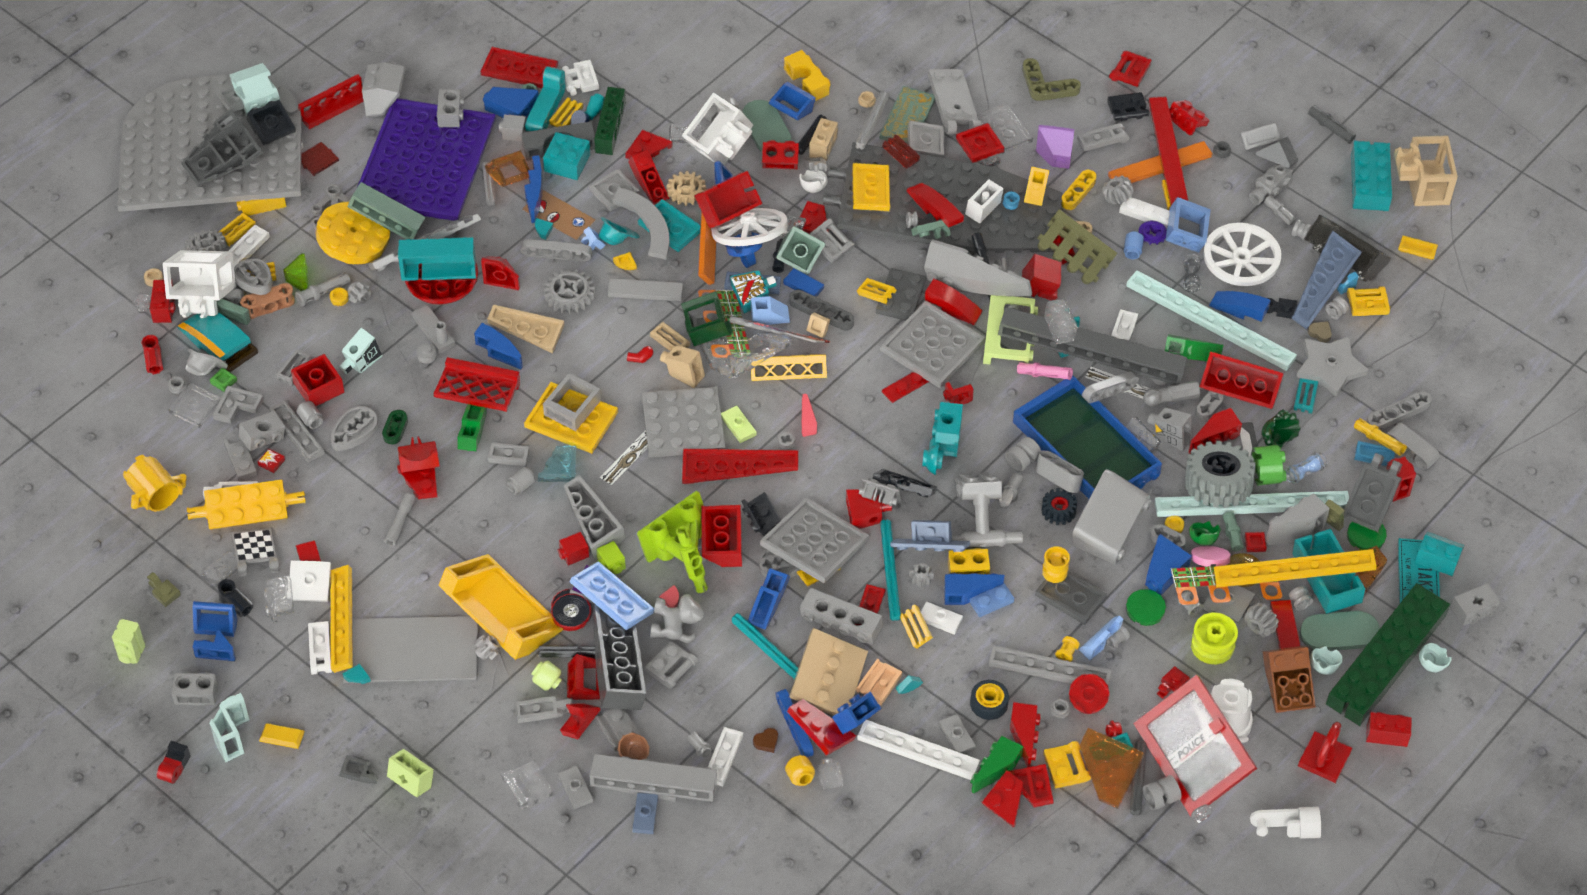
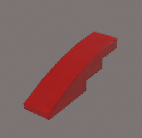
M923 183L907 188V193L926 214L931 213L937 221L942 220L948 228L964 221V215L933 188Z

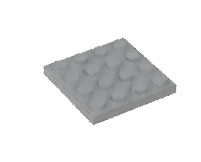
M925 301L880 346V351L941 388L985 342V337Z
M717 387L642 392L649 458L683 455V449H725Z
M805 498L761 539L760 545L820 582L825 583L869 540V535L808 498Z

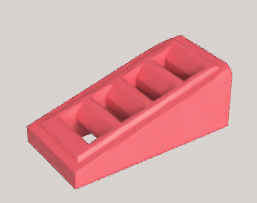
M803 394L802 436L806 437L817 433V421L808 395Z

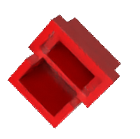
M1038 254L1033 255L1022 270V277L1030 281L1032 297H1035L1038 293L1039 297L1051 301L1057 299L1058 288L1061 286V262Z

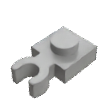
M824 158L804 159L805 166L809 170H814V172H818V170L827 171V162Z

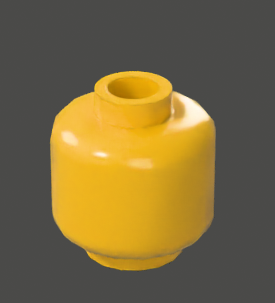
M794 756L785 766L786 774L794 785H808L815 776V769L806 756Z

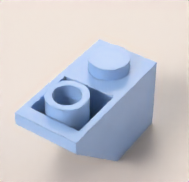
M770 296L751 298L752 321L767 325L790 323L787 305Z

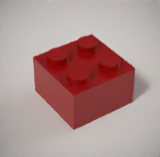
M325 354L291 369L293 384L306 402L311 401L315 406H318L345 393L342 378Z

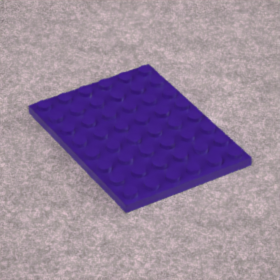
M397 98L387 111L359 184L362 182L422 216L450 221L459 220L494 126L496 115L463 109V120H460V127H438V105Z

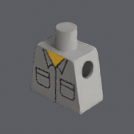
M1164 408L1159 415L1150 414L1148 424L1155 426L1156 437L1184 451L1192 440L1191 414L1169 408Z

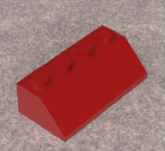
M1210 352L1200 388L1273 409L1284 373Z

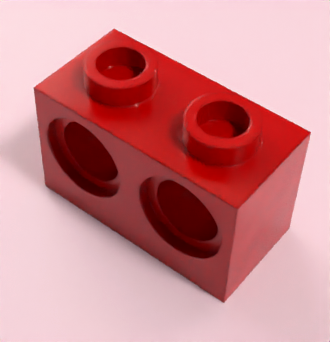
M774 140L763 142L762 168L798 170L799 143L794 141L777 143ZM773 151L776 155L771 157L767 153ZM792 152L794 155L787 157L785 153Z

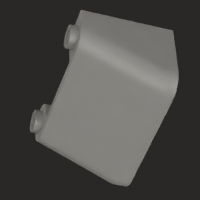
M1106 469L1072 534L1073 546L1116 565L1118 560H1122L1126 553L1124 542L1139 513H1142L1144 510L1147 511L1151 505L1150 495L1116 473Z

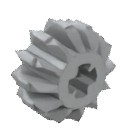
M1123 175L1109 179V182H1105L1102 188L1105 200L1108 203H1112V205L1121 204L1124 201L1127 202V199L1131 198V194L1134 193L1131 181Z
M1260 603L1250 607L1244 617V621L1247 623L1246 626L1255 632L1257 636L1260 635L1263 638L1272 634L1279 623L1276 618L1277 615L1272 612V609H1268L1266 605Z

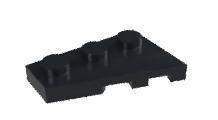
M886 469L875 472L872 478L879 481V483L891 484L901 490L916 492L917 495L926 498L934 495L937 486Z

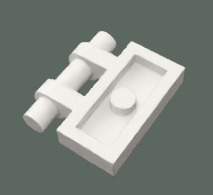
M591 60L573 63V69H569L568 66L562 67V70L565 71L566 89L570 92L571 96L577 94V88H581L582 93L599 89Z

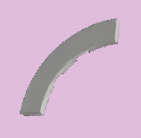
M617 187L612 200L613 204L635 212L641 217V220L650 232L649 256L666 260L669 252V232L660 211L649 200L636 192Z

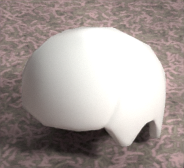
M806 170L804 175H799L802 188L809 193L820 192L828 183L827 175L821 170H818V172Z

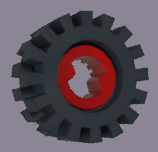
M1056 488V492L1051 489L1050 494L1047 492L1045 497H1043L1042 516H1045L1044 519L1046 521L1050 519L1049 523L1051 524L1056 522V525H1059L1062 522V525H1066V521L1070 523L1072 519L1074 520L1077 511L1075 495L1072 496L1071 492L1066 493L1064 489L1060 491V488ZM1061 504L1063 505L1062 509L1056 508V505Z

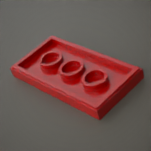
M491 47L481 69V75L523 85L531 83L537 88H543L545 68L547 66L557 68L558 61Z

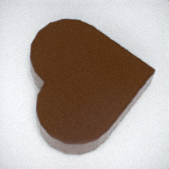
M767 728L763 733L754 735L753 745L756 749L771 753L775 752L778 742L777 730Z

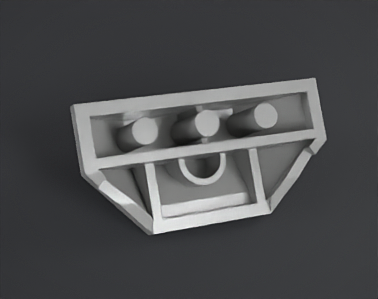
M394 61L368 65L362 88L367 118L383 116L387 112L386 110L399 97L405 74L404 66Z

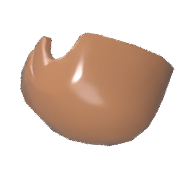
M629 733L620 739L618 743L620 757L625 756L631 759L642 760L647 759L649 756L650 747L643 736Z

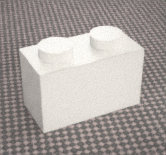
M988 179L968 200L965 215L981 223L1001 202L1004 188Z

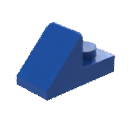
M217 629L214 642L194 640L193 651L195 658L235 661L236 659L232 645L219 629Z

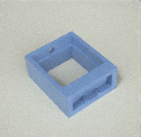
M1177 197L1170 207L1166 241L1199 253L1205 243H1207L1211 209ZM1179 217L1200 224L1199 234L1195 235L1179 229Z

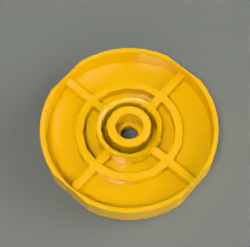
M349 202L336 203L326 208L317 221L315 233L320 248L327 255L344 263L356 265L370 263L382 256L389 243V229L348 208Z

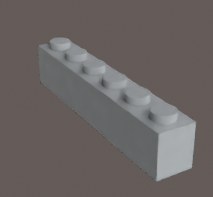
M594 754L590 771L591 786L711 802L714 801L717 784V770L709 767L699 768L687 764L675 765L669 762H652L648 759L637 760L625 756L613 757L608 754Z

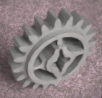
M568 269L566 273L560 270L559 275L553 273L554 278L548 277V282H545V301L548 302L549 307L554 305L555 311L560 308L561 313H564L565 310H568L569 314H571L572 310L578 313V308L585 310V304L591 305V300H594V282L590 281V276L585 277V272L578 274V269L574 272Z

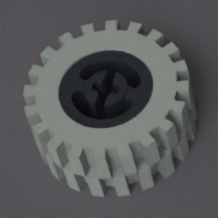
M1216 441L1214 445L1212 442H1206L1205 447L1202 444L1198 445L1197 450L1193 449L1191 455H1188L1185 476L1186 490H1188L1190 496L1195 495L1194 499L1196 501L1203 500V504L1207 506L1209 503H1212L1213 507L1217 508L1219 504L1223 505L1224 508H1228L1231 503L1233 506H1237L1239 501L1245 502L1253 490L1254 458L1249 456V452L1246 449L1241 451V446L1236 445V447H1232L1230 442H1227L1226 445H1223L1222 441Z

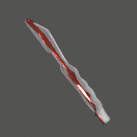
M731 315L729 320L730 323L778 334H786L814 343H830L826 339L790 332L783 328Z

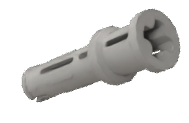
M344 272L319 285H310L306 290L295 292V297L298 304L304 307L306 303L313 300L317 301L320 296L331 292L335 288L349 284L351 281L348 274Z

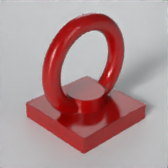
M1340 722L1333 723L1327 736L1316 731L1314 732L1298 763V767L1333 783L1337 782L1353 749L1337 741L1342 727Z

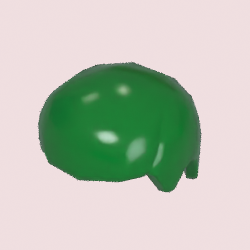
M1210 521L1205 523L1195 522L1189 528V535L1196 544L1210 546L1217 541L1220 535V525L1217 524L1213 527Z

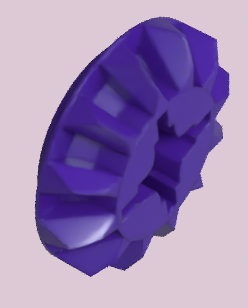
M1146 221L1140 225L1138 232L1143 235V242H1148L1149 245L1152 243L1158 245L1159 242L1164 243L1167 229L1158 221Z

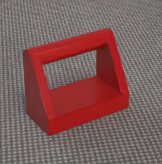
M576 654L570 660L567 667V698L572 700L600 699L597 671L596 690L584 687V669H595V659Z

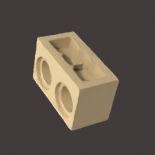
M820 119L810 141V158L822 157L827 161L838 137V122Z

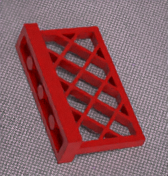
M447 357L445 369L434 391V397L507 412L514 393L520 386V372ZM451 376L456 378L449 381L446 377ZM464 380H471L475 382L466 384ZM461 382V384L463 385L462 387L455 389L452 386L454 384ZM483 384H491L492 386L485 388ZM479 386L481 390L474 393L471 391V388ZM449 387L451 390L447 393L440 392L441 389ZM501 387H506V388H511V389H509V390L503 392L502 389H501ZM497 389L499 394L491 397L489 392ZM467 391L469 395L460 396L459 393ZM484 394L487 397V399L484 400L477 399V397ZM501 398L505 400L504 404H499L495 402L496 400Z

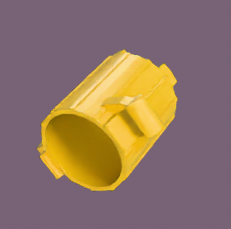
M143 454L135 457L136 462L132 464L127 472L124 471L123 473L127 484L135 492L131 496L132 509L145 507L146 510L154 512L164 510L174 503L179 494H183V488L186 487L187 476L185 474L171 476L156 458L151 456L145 457Z

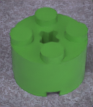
M1280 446L1253 447L1255 452H1252V457L1255 462V473L1258 475V478L1255 479L1256 485L1279 484L1282 481H1286V471L1283 470L1285 452L1281 451Z

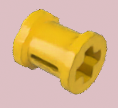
M1065 636L1062 640L1061 648L1056 651L1055 655L1060 660L1072 662V655L1079 648L1080 644L1075 638Z

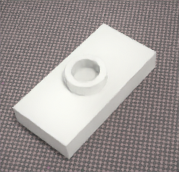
M929 602L925 603L921 611L926 624L954 635L963 619L962 615Z

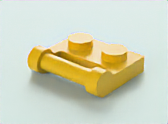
M1379 286L1375 289L1347 288V298L1350 302L1352 316L1389 315L1390 307L1385 286Z
M1073 741L1064 746L1045 749L1043 752L1055 789L1084 783L1091 779L1090 773L1086 771L1079 750L1081 747L1078 741ZM1072 753L1079 774L1073 775L1067 754Z

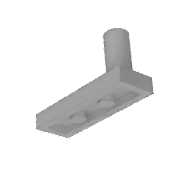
M428 305L411 312L412 318L439 354L456 346L455 341L446 329V323L439 321Z

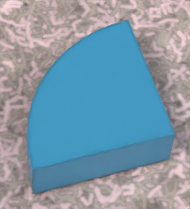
M1356 272L1347 276L1349 279L1344 284L1340 283L1337 289L1340 294L1347 292V288H1356L1359 277Z

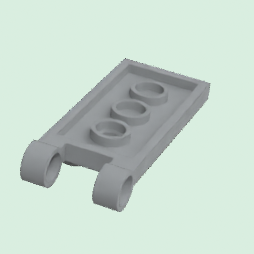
M929 69L928 78L945 134H956L957 124H968L969 129L982 125L981 120H978L963 70Z

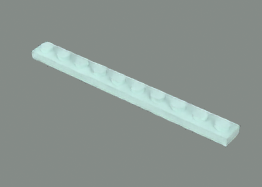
M1137 270L1127 281L1126 286L1285 371L1296 360L1297 354Z
M1348 491L1251 494L1250 497L1246 498L1245 502L1239 501L1237 506H1233L1231 503L1228 508H1224L1220 504L1218 508L1213 507L1212 503H1209L1208 506L1204 505L1203 500L1198 502L1194 499L1195 496L1155 498L1154 504L1157 517L1173 515H1223L1227 512H1234L1235 514L1285 512L1290 506L1294 507L1302 498L1309 497L1313 493L1324 504L1329 499L1345 509L1349 495Z

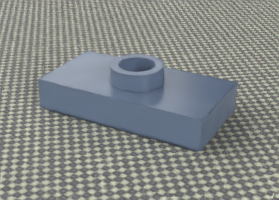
M637 793L633 833L654 834L658 804L657 794Z

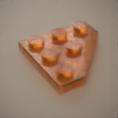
M1088 728L1079 747L1098 799L1118 809L1144 757V752Z

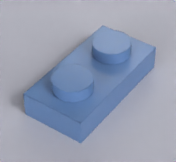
M1005 583L970 598V604L979 618L1014 603V597Z

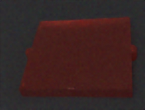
M322 142L301 154L303 169H307L313 176L339 161V158L332 152V149H328Z

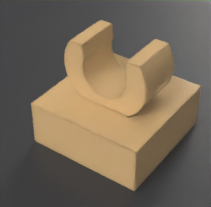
M812 313L806 331L823 338L826 336L830 319L817 313Z

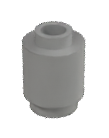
M302 402L299 405L297 414L307 427L316 429L322 425V414L313 402Z
M523 467L508 478L506 486L512 494H521L535 483V474L531 469Z

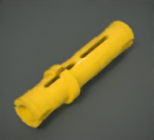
M1362 418L1356 420L1354 429L1365 434L1368 439L1377 441L1399 456L1406 451L1407 446L1382 432L1378 426L1371 425Z

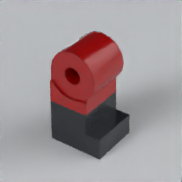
M170 741L167 747L168 752L158 767L157 779L174 784L183 772L191 755L188 746Z

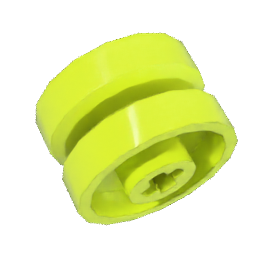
M1214 612L1204 614L1198 618L1194 625L1191 639L1193 654L1200 661L1207 664L1217 665L1229 660L1234 653L1238 637V629L1235 622L1222 613Z

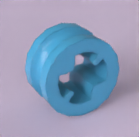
M1012 191L1005 193L1003 206L1009 210L1016 209L1019 205V195Z

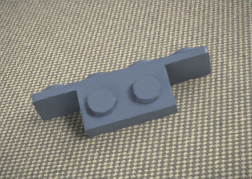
M913 520L911 522L912 539L896 538L890 542V547H897L898 550H906L908 547H911L918 551L934 548V551L953 549V552H963L964 549L970 546V541L952 540L951 521Z

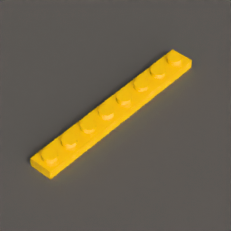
M1370 549L1214 567L1216 588L1372 571L1376 570L1374 551Z

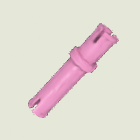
M1019 362L1017 365L1018 374L1032 375L1036 378L1044 376L1071 380L1073 376L1072 368L1041 365L1038 362L1033 364Z

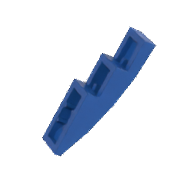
M539 155L532 156L534 170H528L530 184L524 185L531 223H535L542 200V170Z

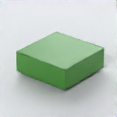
M222 367L209 380L212 385L225 392L227 386L231 387L237 381V377Z

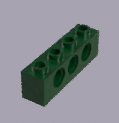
M607 88L594 138L595 153L613 155L626 105L624 88Z

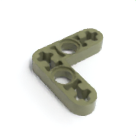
M1033 58L1024 60L1022 71L1032 99L1044 101L1077 96L1080 93L1081 83L1077 79L1044 82L1038 61ZM1033 77H1035V78H1038L1039 80L1035 82V81H1031L1030 79L1033 78ZM1058 88L1060 91L1054 92L1051 89Z

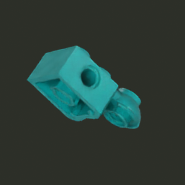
M940 402L939 409H935L932 439L929 443V449L924 450L922 467H926L934 475H936L937 469H942L943 456L957 458L963 404Z

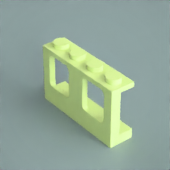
M991 295L983 364L991 365V358L1025 361V363L1033 361L1034 350H1030V346L1034 347V345L1027 343L1025 350L1001 348V336L998 335L1006 304L1029 306L1030 314L1037 315L1038 307L1035 306V299Z

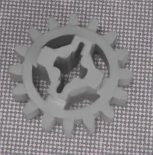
M211 229L206 232L201 230V233L195 232L194 236H188L189 239L185 240L186 250L222 251V248L226 247L225 237L222 232L218 233L217 230L213 232Z

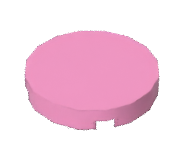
M1199 546L1192 549L1191 552L1192 561L1198 565L1208 567L1211 564H1216L1217 567L1226 566L1230 563L1231 554L1223 548Z

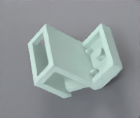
M263 63L229 74L233 89L243 102L246 116L253 108H260L270 101L280 100L277 88L268 78L271 74Z
M241 693L230 696L222 701L219 705L220 709L214 719L210 721L215 744L225 762L244 754L236 726L249 721V716ZM225 729H226L227 732H228V734L222 736V734L224 733V731H225ZM232 739L238 751L228 755L224 742Z

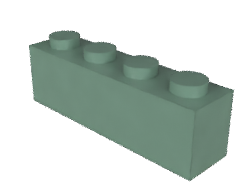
M360 182L347 206L405 239H414L425 219L421 214Z

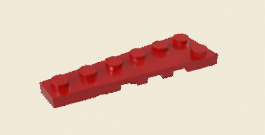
M683 449L682 484L798 471L799 450Z

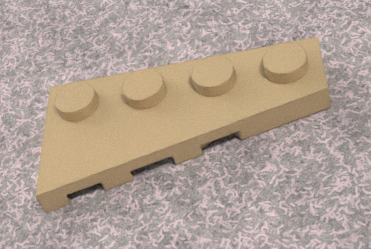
M493 305L487 318L489 324L550 353L554 352L564 328L563 320Z

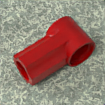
M147 335L141 342L144 350L147 373L153 375L159 374L163 370L159 340L155 335Z

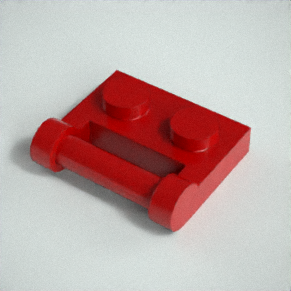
M1123 51L1119 63L1111 71L1109 78L1112 81L1119 80L1138 87L1151 66L1152 60L1129 51ZM1131 61L1125 73H1122L1121 71L1125 64Z

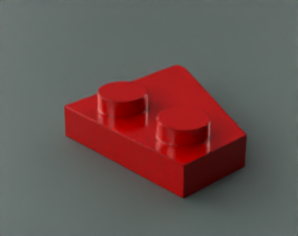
M642 130L625 153V157L630 159L631 156L648 150L652 158L659 155L660 151L664 148H672L673 144L668 139Z
M1046 764L1009 771L1024 783L1022 795L1033 807L1054 804Z

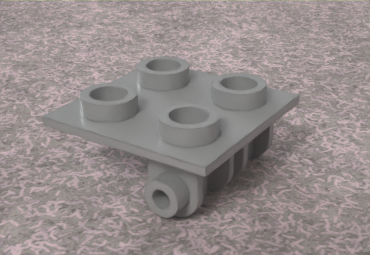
M872 478L868 480L862 479L864 487H861L859 490V494L867 499H872L873 497V501H876L879 494L878 502L880 503L882 502L889 506L897 505V502L902 504L900 490L896 486L891 484L885 486Z

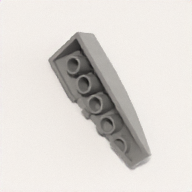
M933 239L930 242L924 266L928 281L932 282L933 279H936L958 290L986 295H1032L1029 280L1011 271L1006 273L999 265L995 263L990 265L984 262V258L978 255L975 258L969 255V251L964 248Z

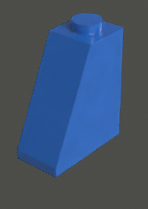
M492 87L483 97L484 109L504 118V114L525 116L527 118L539 94L537 90Z
M1160 534L1157 538L1145 585L1149 590L1162 595L1174 583L1171 569L1189 568L1192 556Z

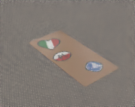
M542 190L541 206L537 218L553 223L555 229L577 240L584 233V230L596 221V219ZM526 204L522 208V210L529 213L528 206Z

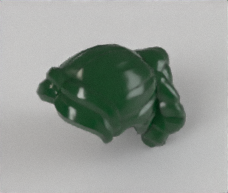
M1282 409L1273 418L1266 421L1261 431V436L1266 446L1278 445L1281 448L1284 443L1290 442L1293 438L1299 436L1301 427L1296 413H1289Z

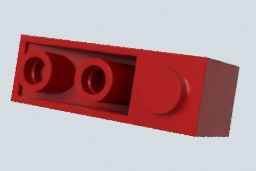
M646 150L631 156L628 163L650 202L655 205L662 199L664 201L670 199L649 151Z
M1232 408L1215 413L1190 441L1189 454H1191L1193 449L1197 450L1198 445L1202 444L1205 447L1206 442H1212L1214 445L1216 441L1224 442L1240 436L1242 423Z
M1013 702L1010 731L1015 742L1023 746L1022 758L1026 766L1031 767V760L1036 761L1037 749L1033 748V743L1038 742L1039 731H1035V725L1039 726L1041 714L1037 713L1038 705Z

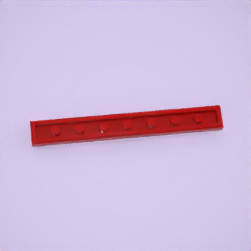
M1150 97L1148 102L1171 207L1177 197L1189 200L1167 97Z

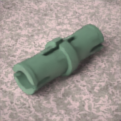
M1227 512L1222 516L1226 526L1225 534L1229 538L1231 550L1234 552L1241 551L1244 548L1240 535L1241 529L1237 525L1235 513Z

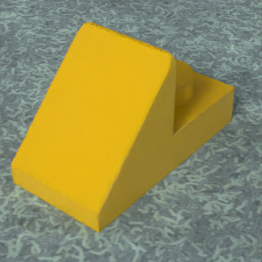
M1031 167L1024 203L1042 206L1049 170Z

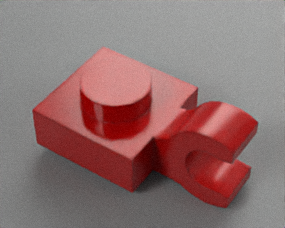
M1174 666L1162 677V684L1158 687L1157 695L1164 699L1171 691L1175 692L1188 682L1190 677Z

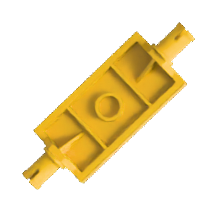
M283 480L205 490L204 506L187 507V512L192 513L187 514L188 520L206 517L209 530L288 519L287 507L293 504L306 503L305 493L302 491L287 494V492H284Z

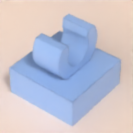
M588 226L584 230L586 237L581 240L583 244L589 243L588 246L592 250H594L595 246L600 250L606 246L604 241L599 238V234Z

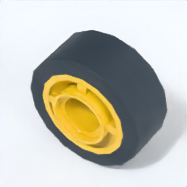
M988 679L975 684L971 691L970 706L976 716L986 720H994L1003 716L1007 711L1009 693L1002 683Z

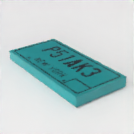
M1398 539L1399 604L1416 583L1440 597L1439 571L1415 563L1423 540Z

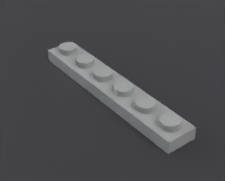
M993 646L989 660L990 667L1070 684L1080 675L1095 674L1103 678L1109 687L1112 670Z

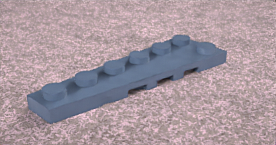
M1334 231L1328 236L1292 315V319L1305 329L1309 327L1362 253Z

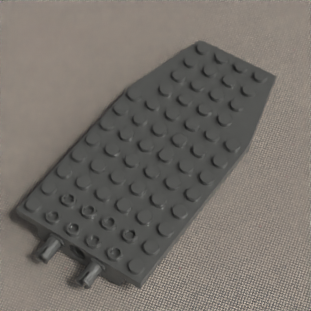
M856 142L852 143L849 164L846 169L834 166L829 168L828 177L845 181L841 196L825 193L823 204L837 206L840 209L837 228L930 244L933 239L964 248L970 252H976L971 235L981 232L986 246V253L987 251L1003 253L1014 250V253H1021L1023 250H1030V252H1053L1050 248L1046 251L1039 250L1037 245L1040 240L1037 238L1040 234L1044 235L1050 228L1047 224L1059 209L1061 210L1063 192L1046 186L1042 206L1024 203L1028 179L999 168L867 144L861 150L856 148ZM853 163L889 165V211L853 209ZM989 179L1004 188L999 205L981 223H978L965 215L967 203ZM920 183L933 188L964 215V221L949 227L951 235L945 237V233L942 230L940 231V239L935 238L933 231L926 237L913 236L911 229L914 227L910 226V228H907L906 226L907 211L913 213V211L917 212V226L936 222L937 220L931 213L926 214L907 193V188ZM1007 192H1015L1020 197L1019 205L1014 210H1009L1003 206V198Z

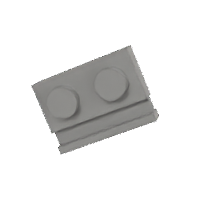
M612 708L604 712L603 715L595 717V721L614 751H617L618 743L624 735L629 733L641 735L625 709Z

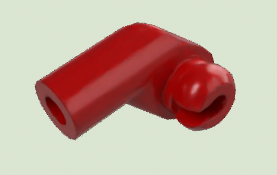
M646 346L638 353L628 352L627 361L645 363L653 356V348Z

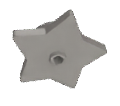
M1349 337L1328 344L1305 339L1304 348L1307 360L1298 370V378L1318 381L1319 386L1327 388L1334 396H1337L1343 385L1349 380L1367 375L1368 368L1352 356Z

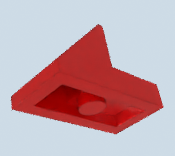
M586 703L566 704L571 716L560 729L562 735L578 740L601 709Z

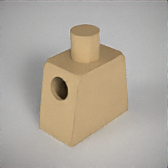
M677 345L670 352L664 351L661 354L660 361L667 364L670 376L690 387L695 388L705 377L699 351Z

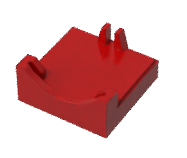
M417 436L418 443L414 444V438L411 437V445L397 447L401 473L440 467L436 442L422 443L420 437Z

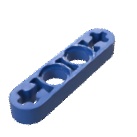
M783 689L775 692L779 708L800 754L807 758L813 756V747L807 733L787 712L788 708L793 705L787 690Z

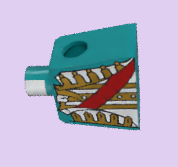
M758 270L730 276L731 286L744 314L751 311V298L769 296L768 289L777 286L773 276L763 279Z

